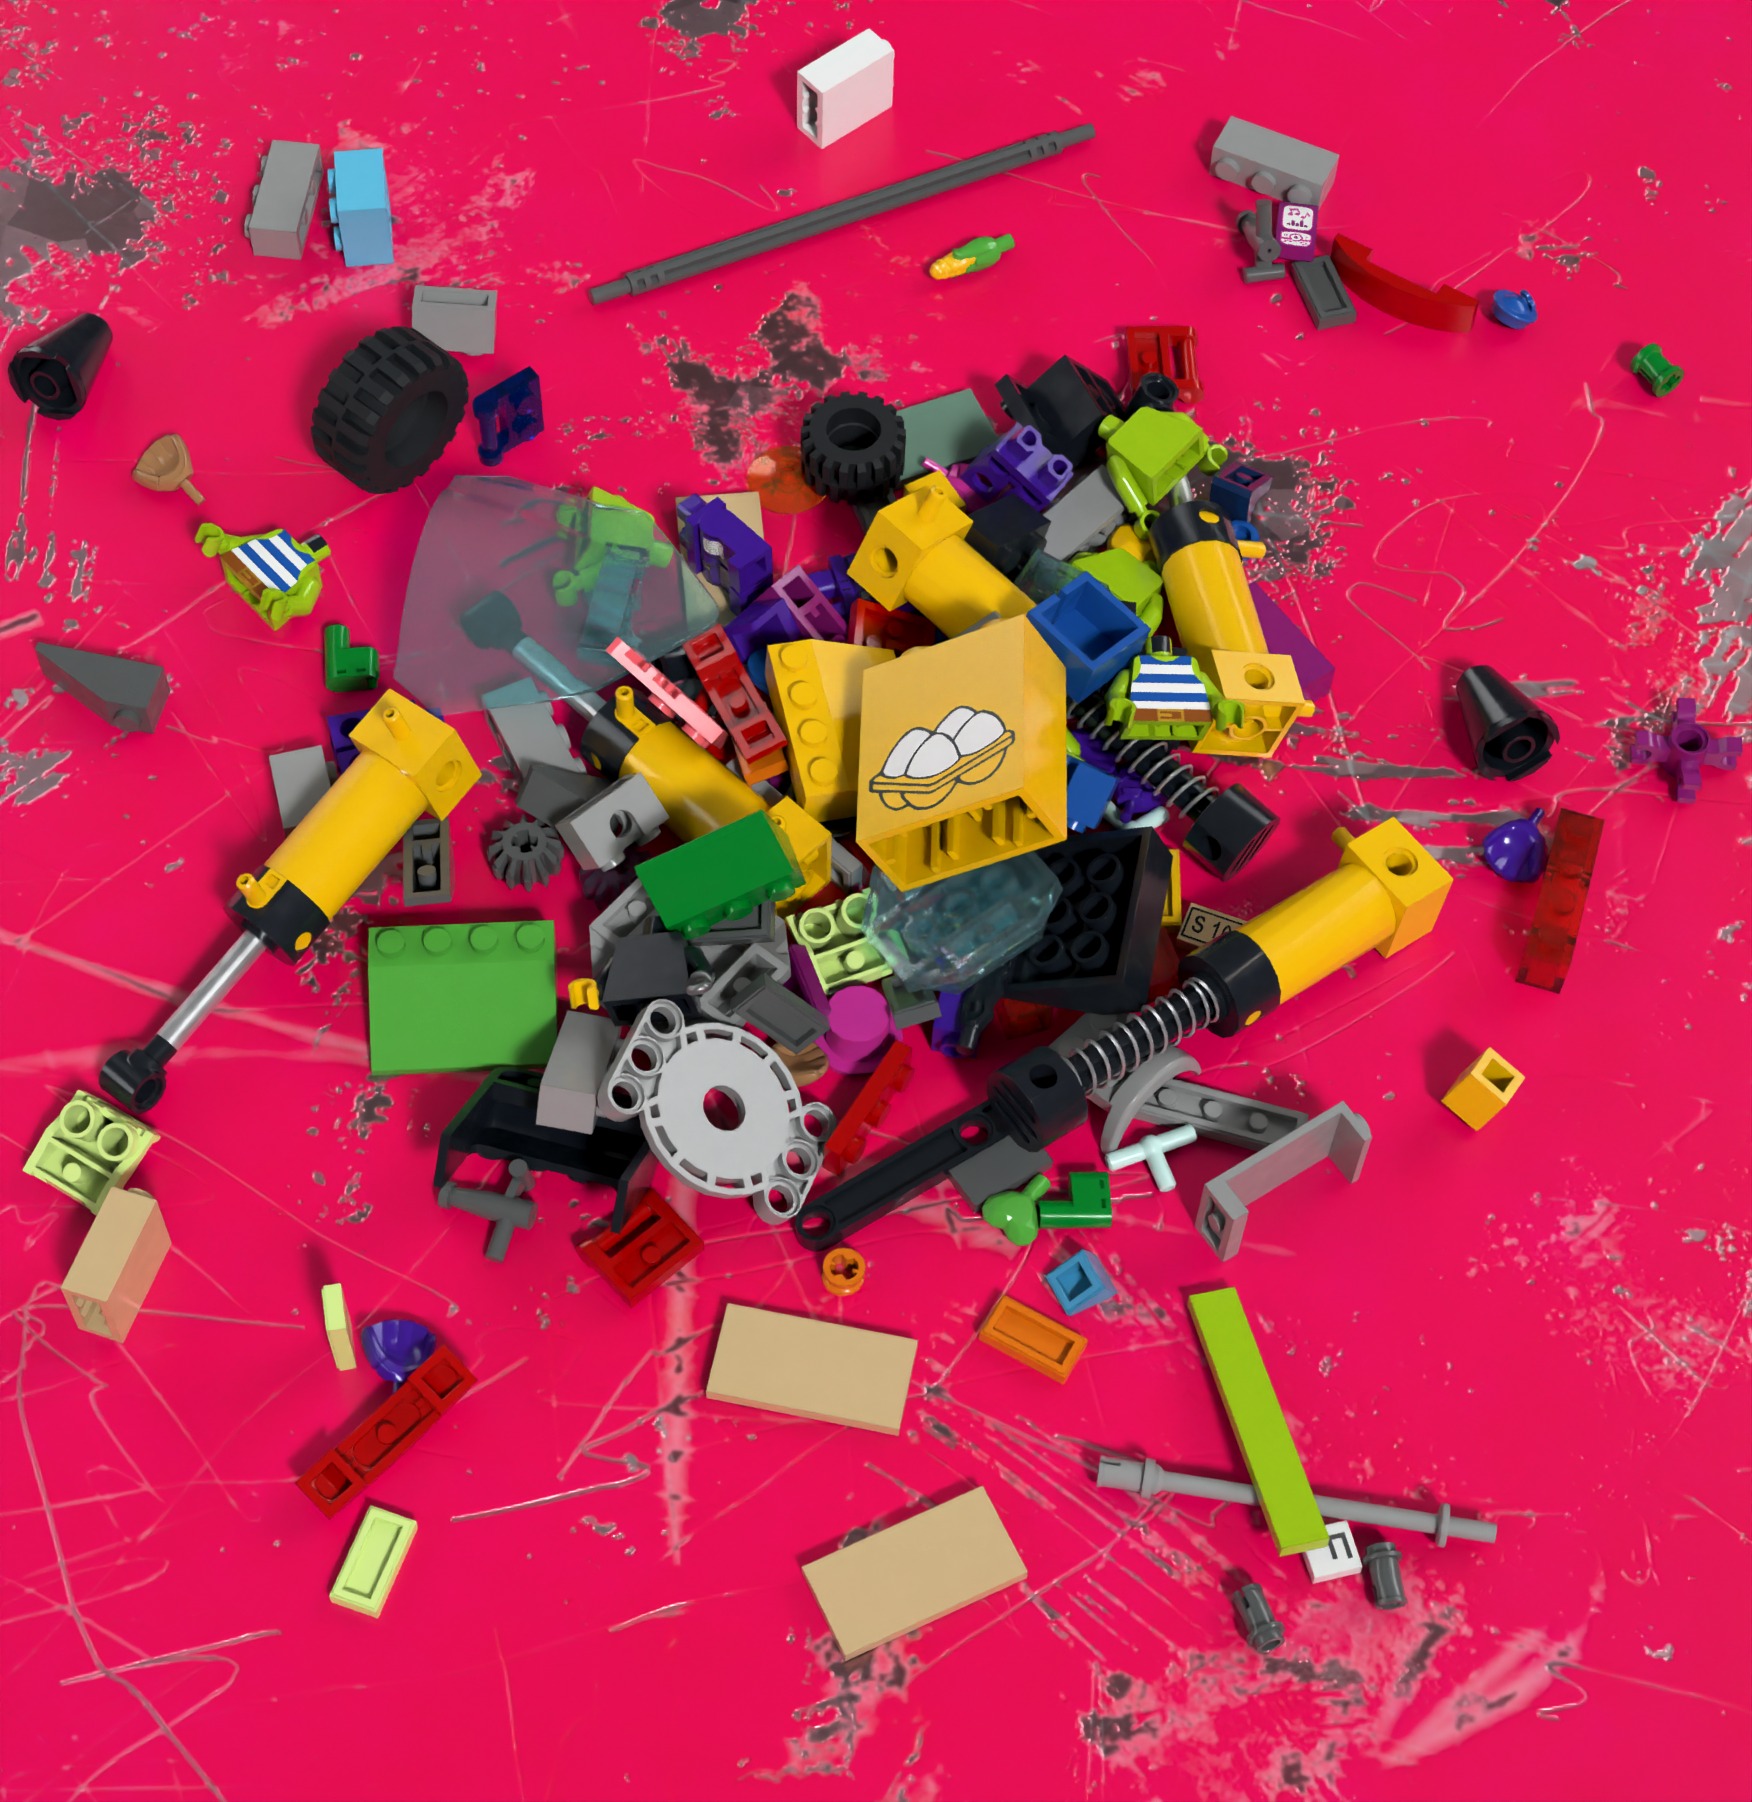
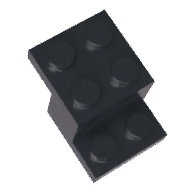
M1067 355L1060 358L1029 387L1008 374L994 384L1003 398L1000 401V405L1004 412L1023 427L1031 425L1041 434V444L1053 455L1062 454L1073 464V469L1106 441L1098 435L1099 427L1105 417L1113 415L1124 422L1128 420L1126 409L1108 380Z

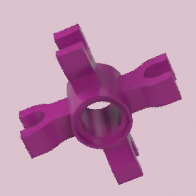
M1678 697L1676 700L1677 712L1672 711L1670 716L1671 735L1661 736L1650 731L1636 730L1635 744H1631L1629 748L1630 763L1646 764L1655 761L1661 762L1664 770L1671 776L1676 777V803L1694 804L1696 800L1695 790H1700L1702 786L1699 771L1701 765H1713L1723 770H1735L1737 767L1736 756L1741 757L1743 753L1742 737L1710 739L1708 731L1703 726L1695 723V698Z

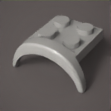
M1086 1012L1050 1044L1048 1048L1068 1059L1070 1058L1072 1047L1083 1050L1085 1049L1084 1043L1086 1039H1092L1095 1042L1099 1040L1098 1036L1101 1030L1111 1033L1113 1032V1024L1115 1022L1127 1024L1128 1014L1099 1015ZM1167 1045V1050L1160 1055L1153 1054V1058L1149 1063L1139 1062V1066L1135 1071H1125L1124 1076L1120 1080L1114 1081L1111 1079L1107 1088H1096V1093L1092 1097H1088V1099L1109 1113L1101 1137V1151L1104 1155L1117 1150L1124 1132L1136 1113L1163 1084L1185 1071H1191L1196 1076L1201 1074V1067L1193 1056L1180 1048ZM1163 1046L1159 1047L1155 1051L1161 1050ZM1150 1054L1146 1055L1141 1059H1146ZM1121 1071L1113 1076H1118L1121 1073ZM1107 1079L1098 1085L1104 1084L1107 1081Z

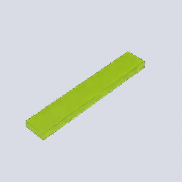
M1230 1287L1190 1295L1187 1303L1188 1309L1279 1557L1327 1547L1330 1537L1236 1288Z

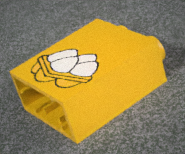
M1024 614L1013 618L990 620L983 624L979 630L933 646L913 647L905 651L899 658L863 670L856 843L901 892L1067 840L1066 667Z

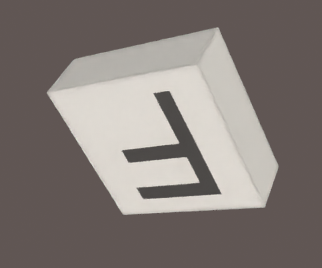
M1347 1520L1325 1525L1330 1537L1327 1547L1302 1552L1312 1584L1361 1572L1363 1566Z

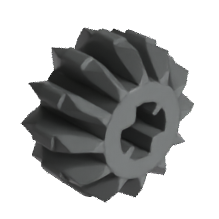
M522 814L517 824H513L505 819L502 825L503 831H492L490 838L491 846L487 850L488 862L491 863L493 875L497 880L506 879V885L510 890L519 884H524V888L530 893L533 883L536 882L547 888L550 882L549 875L559 876L562 869L561 861L565 856L564 845L559 840V832L553 827H546V824L539 819L533 823H528V819L524 814Z

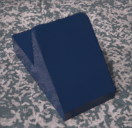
M1235 461L1214 475L1209 501L1224 507L1228 511L1231 520L1249 522L1257 500L1269 491L1274 477Z

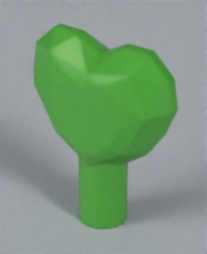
M1036 1174L1022 1192L1006 1191L989 1197L982 1207L983 1219L992 1227L1003 1229L1007 1239L1014 1245L1028 1246L1037 1238L1040 1215L1036 1204L1051 1187L1050 1181L1044 1175Z

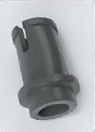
M1381 1542L1367 1546L1365 1548L1366 1556L1363 1557L1362 1562L1364 1566L1369 1567L1375 1597V1609L1392 1610L1408 1604L1399 1561L1403 1559L1402 1552L1396 1551V1546L1393 1542Z
M1253 1583L1242 1587L1241 1589L1245 1594L1244 1597H1242L1240 1591H1235L1231 1599L1236 1605L1249 1633L1246 1638L1248 1645L1255 1647L1258 1653H1267L1281 1646L1285 1642L1283 1636L1285 1626L1282 1622L1276 1621L1265 1598L1262 1586L1259 1583Z

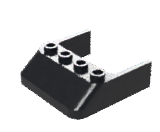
M509 1066L494 1069L441 1133L433 1186L443 1188L466 1157L473 1153H477L479 1156L490 1160L506 1159L513 1161L515 1159H522L532 1171L541 1172L549 1170L565 1174L575 1182H596L613 1187L617 1191L610 1232L620 1234L651 1186L659 1163L642 1131L639 1115L624 1122H615L607 1117L598 1116L592 1135L537 1125L536 1116L539 1090L544 1074ZM612 1092L613 1100L619 1107L623 1109L631 1108V1096Z

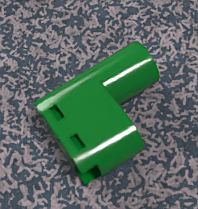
M335 624L326 627L324 630L326 688L333 692L363 691L377 688V680L380 677L379 652L371 647L350 648V630L344 625Z
M1069 1172V1200L1038 1201L1039 1229L1111 1228L1112 1207L1108 1172Z

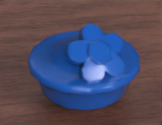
M1498 290L1494 293L1492 312L1504 325L1515 329H1524L1537 320L1536 305L1528 291L1521 290L1520 296L1512 291Z

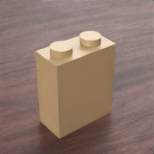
M111 1186L61 1286L78 1329L121 1343L124 1342L172 1244L157 1200L148 1192L138 1188H130L126 1191Z

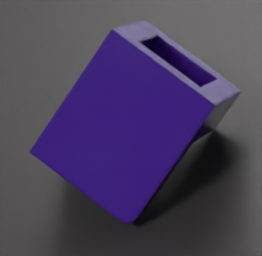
M784 598L754 602L723 627L737 652L741 664H747L752 653L767 648V645L794 642L802 636Z

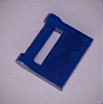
M530 366L481 393L473 400V413L479 420L481 436L478 454L479 460L483 465L489 467L499 465L503 461L504 453L523 442L534 439L540 432L544 431L540 378ZM497 415L499 416L500 432L498 433L495 421Z

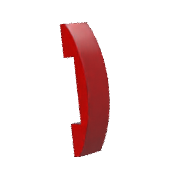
M1339 233L1334 237L1330 259L1342 283L1362 300L1388 315L1417 326L1455 333H1469L1473 328L1479 300L1443 284L1437 294L1371 263L1373 249Z
M720 623L681 642L706 693L748 765L788 745L786 737L771 711L764 704Z
M443 1344L407 1378V1382L335 1449L332 1447L295 1484L329 1520L332 1519L412 1448L476 1384L478 1379Z

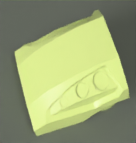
M870 887L861 890L860 893L848 896L845 900L840 901L838 899L831 905L825 907L818 906L807 910L804 914L802 912L798 913L796 917L792 914L784 919L785 925L789 928L795 943L806 946L826 997L834 995L837 991L848 986H859L904 969L906 966L890 925L878 907Z
M78 1089L72 1100L62 1109L60 1115L46 1128L22 1171L48 1183L90 1209V1212L97 1216L111 1186L123 1189L153 1143L159 1141L161 1136L149 1126L112 1104Z

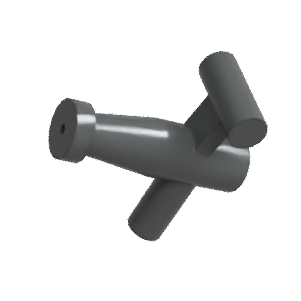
M1259 199L1256 201V213L1251 210L1243 211L1237 216L1235 222L1236 228L1241 234L1245 235L1247 242L1254 250L1255 266L1243 268L1242 271L1245 284L1285 278L1284 264H1272V261L1277 259L1281 253V246L1272 235V201L1269 199Z
M515 1159L509 1165V1173L512 1176V1180L505 1194L457 1187L456 1182L449 1180L439 1192L438 1206L440 1208L449 1210L454 1206L481 1218L496 1222L485 1258L492 1262L503 1263L514 1228L519 1227L531 1230L537 1217L538 1204L520 1198L523 1191L532 1190L536 1184L535 1177L527 1163L522 1159Z

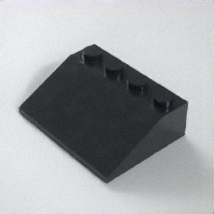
M1152 826L1068 835L1065 841L1027 852L1041 869L1042 875L1011 934L1019 947L1007 962L1010 976L1004 981V995L1001 998L1099 1015L1141 1012L1142 1006L1147 1004L1173 861L1172 854Z

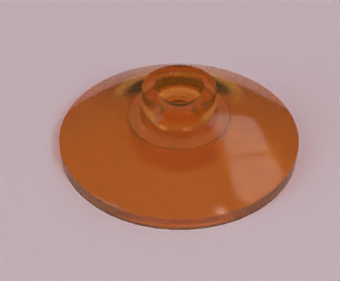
M780 446L769 449L756 457L748 469L749 492H759L760 506L769 511L780 514L802 513L814 508L825 498V496L821 497L815 492V486H809L805 481V474L801 471V447Z

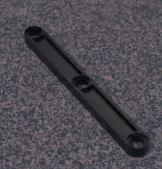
M989 1099L802 1207L795 1217V1236L798 1243L810 1251H823L945 1181L948 1179V1171L1008 1136L1009 1134L999 1124ZM976 1126L986 1132L987 1138L982 1143L970 1144L962 1138L961 1133L968 1127ZM811 1218H821L829 1223L830 1229L826 1234L817 1237L808 1235L804 1231L803 1225Z

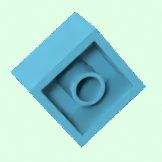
M383 149L334 152L335 168L327 169L329 191L330 193H336V197L329 199L331 223H339V226L334 227L336 251H344L346 267L394 263L391 206Z

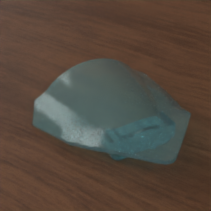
M456 475L449 487L443 490L435 501L419 540L406 592L393 678L436 716L552 702L598 691L631 673L606 651L607 647L617 636L646 662L650 663L714 627L719 620V606L674 545L645 511L598 503L510 476Z

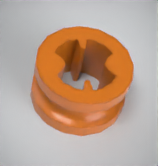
M838 1248L828 1253L823 1262L821 1275L824 1287L832 1294L838 1296L852 1295L858 1291L864 1281L866 1268L864 1259L858 1252L850 1248ZM842 1264L845 1269L853 1267L851 1279H845L842 1274L834 1276L836 1265Z

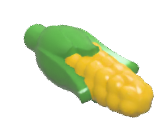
M1010 234L996 239L989 236L978 237L961 248L952 249L951 253L942 259H938L936 263L931 265L930 275L934 279L940 280L987 269L1000 259L1001 253L1015 247L1014 239Z

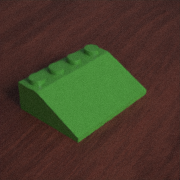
M554 920L369 928L368 984L372 1076L493 1071L496 1068L506 1066L522 1069L547 1067L558 1037L557 944Z

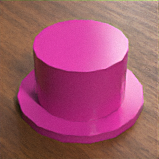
M862 985L848 986L837 991L829 1000L831 1012L828 1016L830 1029L816 1039L814 1043L828 1055V1068L835 1073L849 1077L872 1076L895 1040L903 1042L902 1029L897 1030L889 1004L882 994L873 988Z

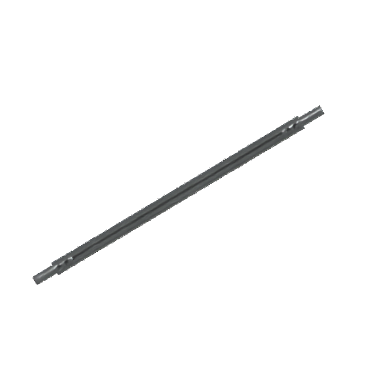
M1091 123L1061 133L1052 131L625 273L623 279L588 290L592 305H597L627 294L634 297L677 281L1061 154L1063 148L1095 138V129Z

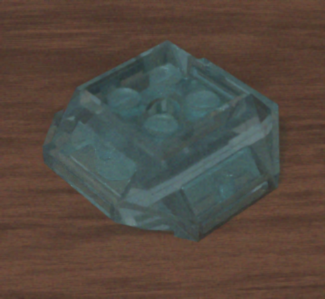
M1034 851L901 892L886 874L875 865L872 867L869 883L871 891L865 905L861 930L869 944L908 992L929 989L958 995L1042 939L1048 917L1063 888L1058 877Z

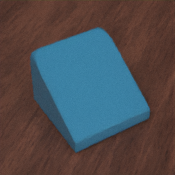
M1084 1249L1045 1275L1068 1316L1101 1303L1118 1293L1098 1257Z

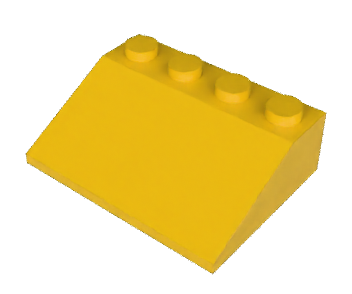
M815 639L767 645L765 678L776 722L788 741V745L784 746L783 749L789 766L796 801L802 809L818 822L857 816L863 670L896 659L894 650Z

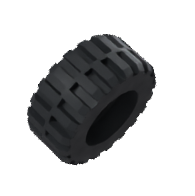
M407 326L383 328L375 331V336H366L358 342L359 346L354 351L349 350L342 358L343 362L340 366L332 370L328 376V384L325 388L321 389L318 395V407L313 409L312 421L314 425L311 426V436L318 456L368 493H393L398 491L399 487L406 488L414 483V478L417 476H423L430 469L429 466L434 460L438 461L443 455V449L447 443L452 442L457 433L455 429L458 423L462 422L465 415L463 407L468 403L469 393L467 387H469L462 364L423 334Z

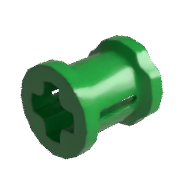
M1655 343L1642 348L1630 363V369L1636 374H1641L1652 385V392L1657 397H1663L1673 391L1682 381L1685 373L1679 365L1673 366L1662 355V348Z

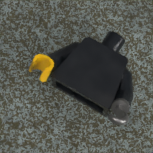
M650 916L644 920L643 935L626 936L617 941L614 955L609 956L593 979H577L568 985L571 1009H576L582 1004H588L591 1010H597L600 1007L599 1002L602 1001L615 1027L633 1025L640 1011L657 999H667L674 1002L681 1009L684 1019L702 1018L699 995L705 994L712 989L716 973L698 947L688 945L683 933L678 931L670 932L660 916ZM659 1012L651 1013V1023L668 1021Z

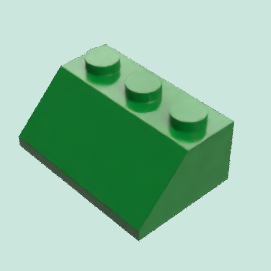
M763 809L634 866L639 880L666 928L670 932L678 931L683 933L685 939L701 937L711 930L710 926L725 919L734 921L744 918L752 913V907L768 900L770 902H778L787 899L795 893V888L806 884L788 835Z

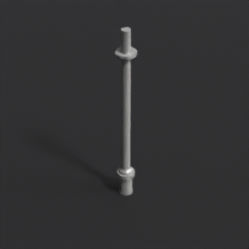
M1106 1455L1100 1456L1096 1487L1102 1486L1140 1492V1498L1150 1499L1151 1494L1156 1495L1160 1491L1260 1506L1254 1486L1251 1484L1164 1471L1160 1465L1155 1464L1156 1459L1146 1458L1144 1463L1106 1457ZM1314 1495L1321 1516L1435 1534L1437 1547H1445L1447 1536L1495 1543L1497 1523L1450 1516V1504L1441 1503L1438 1513L1435 1514Z

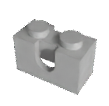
M638 772L624 775L555 824V827L583 870L601 868L605 872L626 858L623 851L634 841L639 847L657 837L661 833L658 826L670 817L642 773ZM612 815L618 819L623 827L621 834L617 838L610 828Z

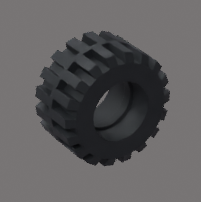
M850 391L841 392L840 397L836 398L833 395H829L824 398V404L816 402L811 407V414L805 415L803 427H801V471L805 474L807 484L815 486V492L821 497L827 494L830 495V501L839 503L840 500H846L847 505H857V501L864 500L865 504L874 502V496L885 497L889 494V487L896 488L899 484L900 476H903L905 466L906 429H904V420L902 416H897V409L892 404L884 405V399L879 396L870 398L867 397L868 393L860 391L858 395H850ZM855 445L866 449L851 451L840 447Z

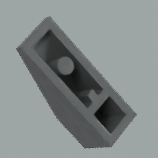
M37 643L35 651L43 675L111 726H116L126 732L141 731L154 734L170 694L164 667L56 645Z
M446 817L443 821L437 818L416 820L403 835L404 907L451 902L455 891V858L449 817Z

